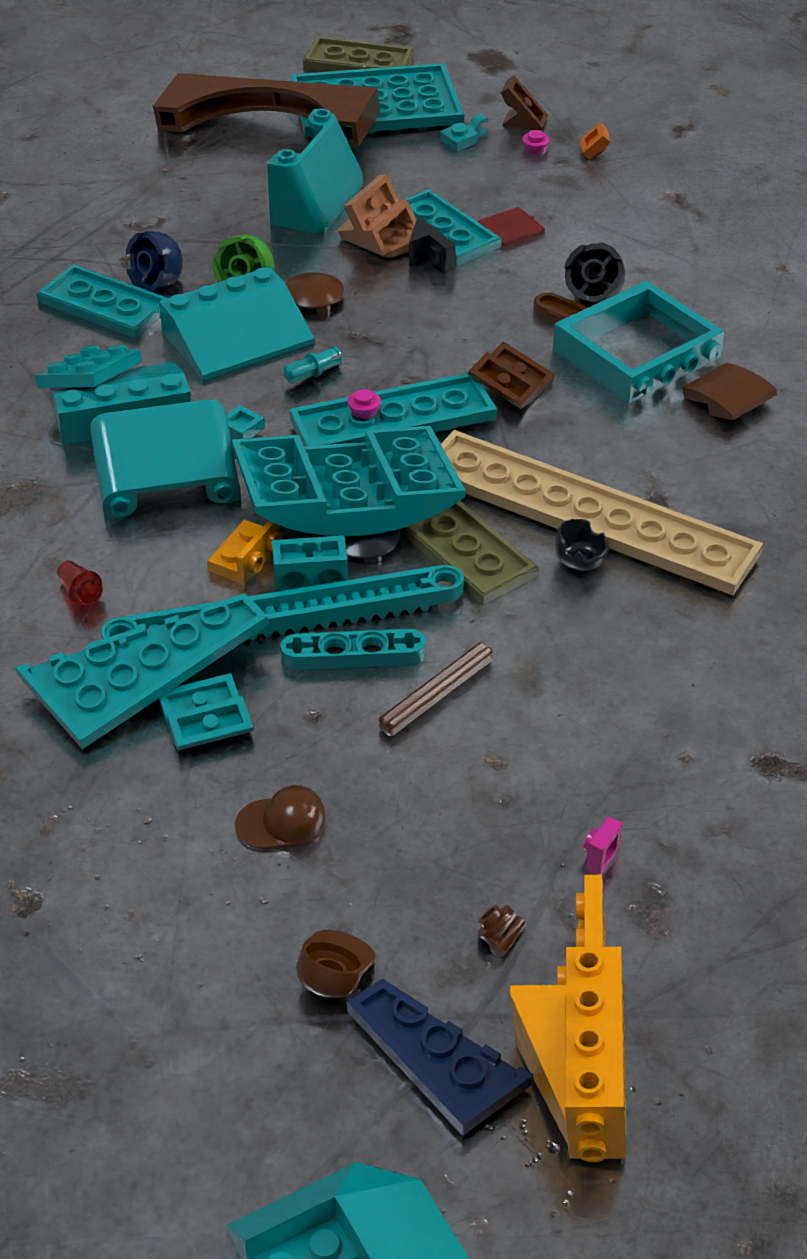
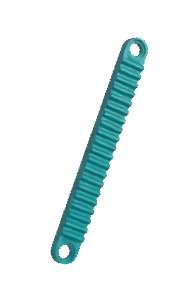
M439 565L248 596L268 616L269 621L267 627L250 637V639L256 640L258 634L262 633L266 638H270L274 631H277L282 636L285 635L288 629L299 633L304 626L309 631H312L317 624H321L323 628H328L330 623L334 621L338 626H342L346 619H349L353 624L357 623L360 617H364L366 621H371L372 617L376 614L381 619H384L389 612H392L396 617L400 615L402 610H407L409 614H413L416 608L419 607L423 612H426L431 605L449 603L459 599L463 594L464 576L461 570L455 566ZM439 581H451L454 585L443 587L437 583ZM216 602L110 619L103 625L101 636L104 639L141 626H145L147 630L165 624L164 619L178 615L181 619L199 613L203 606Z

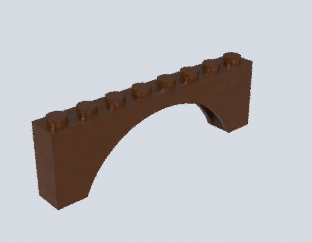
M177 73L153 105L158 130L184 132L204 121L240 112L277 111L308 118L314 109H327L336 116L349 145L355 147L361 145L380 113L378 90L375 87Z

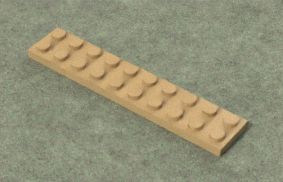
M453 430L441 443L467 495L557 529L562 522L570 519L588 520L595 534L605 533V540L610 549L730 595L735 594L762 553L763 543L459 431Z

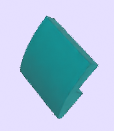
M231 673L177 686L158 699L167 728L178 751L254 731L243 696H239Z

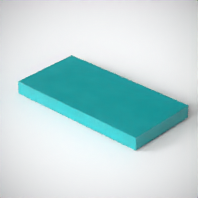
M428 189L406 198L416 220L423 218L456 244V267L502 247V238L432 190Z
M75 264L36 293L37 301L41 304L135 339L160 319L159 301L168 299L167 297Z

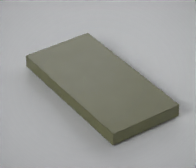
M316 36L303 59V68L331 72L410 66L414 58L415 48Z
M461 501L433 517L400 529V533L437 566L451 565L460 569L464 576L463 588L482 605L497 599L539 575V567Z

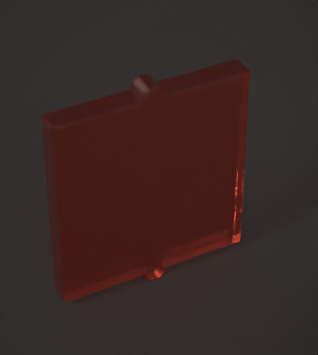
M520 207L477 220L478 223L502 238L503 248L545 234V228L535 220V217L529 216Z

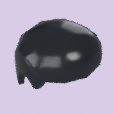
M585 519L564 521L556 532L555 553L557 558L565 566L577 571H591L600 567L609 554V546L605 540V533L595 534L591 529L590 521Z

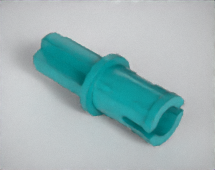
M332 346L317 354L308 353L304 359L286 365L283 376L292 384L310 376L314 378L319 377L323 371L342 365L343 357L331 358L342 353L336 346Z

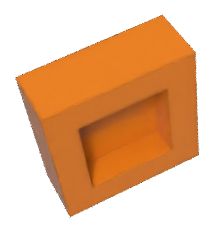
M601 122L580 139L582 153L589 160L596 154L604 152L608 144L611 143L608 129Z

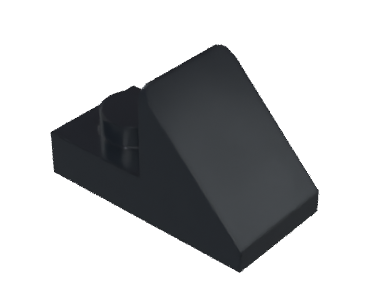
M423 218L417 219L409 240V266L429 260L445 274L455 270L456 244Z

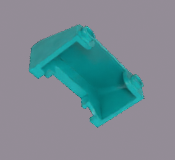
M314 109L309 115L308 125L313 128V140L301 154L295 153L290 149H283L275 154L267 163L270 224L312 234L325 232L344 210V205L356 195L363 185L361 168L336 116L327 109Z
M207 399L103 413L96 416L90 423L95 470L104 520L123 518L132 514L137 508V494L205 485L207 496L213 502L230 503L241 501L240 483L228 419L224 406L219 401Z

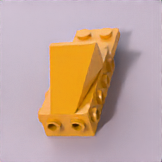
M602 874L584 875V893H576V918L584 920H578L576 947H566V965L557 966V985H510V998L516 1046L529 1071L534 1074L533 1079L568 1144L569 1158H580L587 1162H599L604 1159H627L621 946L605 947Z

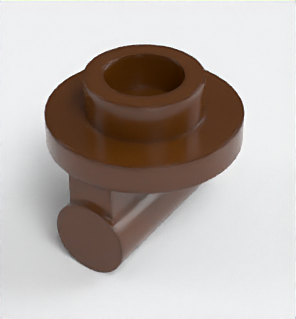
M495 905L487 910L479 919L478 923L481 925V928L478 931V936L490 945V950L493 954L503 957L526 927V922L522 917L516 915L509 905L502 908Z

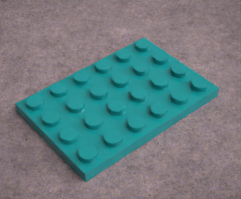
M445 63L291 74L292 82L377 88L380 113L368 134L383 130L401 131L408 128L451 127L456 123H464V112ZM299 116L304 136L313 137V128L308 125V118Z

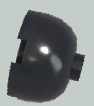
M604 242L578 246L570 253L565 262V283L567 288L575 298L587 304L595 305L620 293L625 283L626 270L623 259L614 247Z

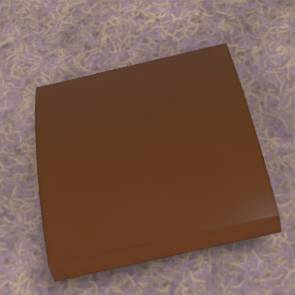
M504 341L491 354L486 352L468 372L470 377L520 409L530 404L553 382L555 376L553 372Z
M725 363L682 387L684 399L708 403L710 416L730 420L740 417L777 395V389L764 378L748 369L730 363Z

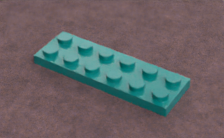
M468 373L375 391L381 399V406L377 410V414L369 419H360L352 415L348 407V397L289 409L290 421L297 435L300 436L303 446L365 442V430L431 426L434 432L471 424H480L495 420L497 417V408L483 385L470 377Z

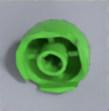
M249 234L232 236L220 243L217 247L216 257L212 261L214 276L218 283L230 277H238L254 272L259 268L270 266L274 270L275 266L272 252L267 244L258 237Z

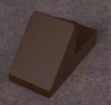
M512 76L506 81L500 93L503 96L504 102L513 108L507 113L502 124L504 126L529 130L542 129L548 114L516 76Z

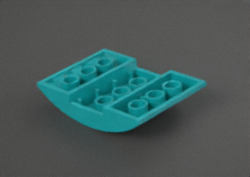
M431 426L365 430V442L303 446L299 435L232 439V448L255 513L273 523L304 533L325 536H363L397 530L439 514L459 502L466 495L464 486Z

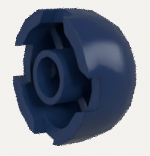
M146 231L136 233L129 240L126 254H130L131 269L126 270L134 286L150 292H158L168 289L176 283L182 273L183 258L177 242L172 237L161 232Z

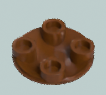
M303 273L292 277L286 282V286L296 305L302 308L313 309L318 314L329 312L331 305L340 300L344 293L341 281L325 273Z

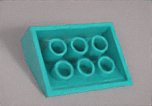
M270 266L256 269L254 272L238 277H230L225 281L205 285L197 290L177 294L171 298L159 301L162 333L203 381L315 343V338L285 282Z
M174 362L131 368L96 387L49 388L63 445L91 441L90 423L100 414L191 402V392L185 374Z

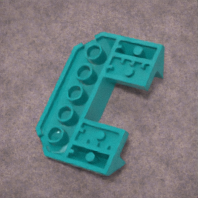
M354 1162L226 1225L227 1231L242 1259H469L421 1179L359 1162Z

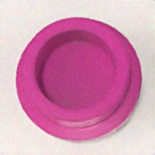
M531 130L522 138L525 151L531 154L544 153L550 141L549 137L540 130Z
M360 389L348 397V407L352 415L360 419L374 417L381 406L379 395L368 389Z

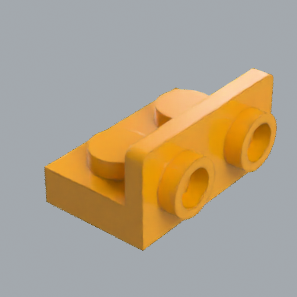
M244 519L207 560L208 571L245 585L254 573H258L262 569L264 562L273 553L272 540H283L280 525L268 520L264 526Z

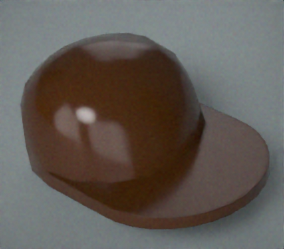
M303 785L286 786L277 791L272 798L257 800L242 808L235 820V831L238 838L245 845L258 850L288 848L308 844L319 837L324 829V805L321 798L311 788Z
M335 930L317 931L302 946L296 966L297 977L310 992L324 998L340 999L350 995L357 988L362 975L374 962L375 952L366 942L353 935Z

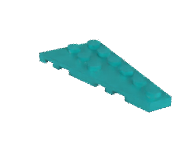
M244 593L203 606L199 613L181 619L178 615L164 619L165 624L147 630L145 626H141L88 643L84 650L64 656L63 652L49 656L50 661L29 667V664L26 663L15 667L18 677L75 742L84 749L269 625L268 616Z

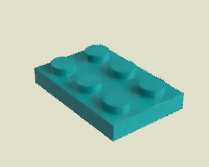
M126 345L112 346L108 350H99V346L81 348L79 354L67 355L64 357L63 362L48 364L47 370L35 375L37 388L96 387L141 363L140 349L127 350Z

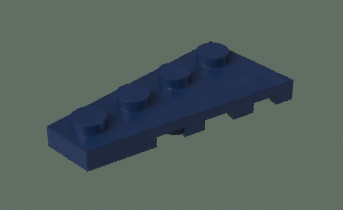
M383 978L347 1002L348 1013L462 1136L533 1085L534 1074L521 1066L516 1069L501 1059V1053L486 1044L483 1047L463 1035V1029L449 1020L447 1023H444L428 1013L427 1006Z

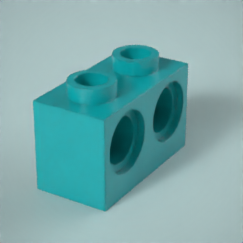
M344 535L272 540L275 592L348 580V559Z

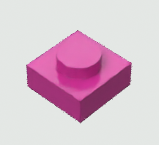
M608 816L599 829L593 828L589 832L583 846V850L587 852L585 870L595 875L603 873L619 850L622 822Z

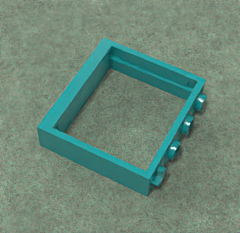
M646 280L556 322L554 326L553 350L627 403H631L720 358L725 331ZM648 313L689 342L631 369L591 340Z

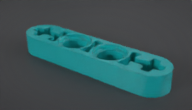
M415 629L292 634L281 641V661L286 668L298 671L411 666L424 660L426 656V638L423 633ZM368 645H377L381 650L371 653L364 651L363 648ZM335 646L343 648L344 651L340 654H330L326 652V649Z

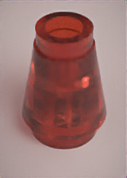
M71 560L60 564L57 575L70 598L75 603L90 605L101 597L103 585L101 577L97 573Z

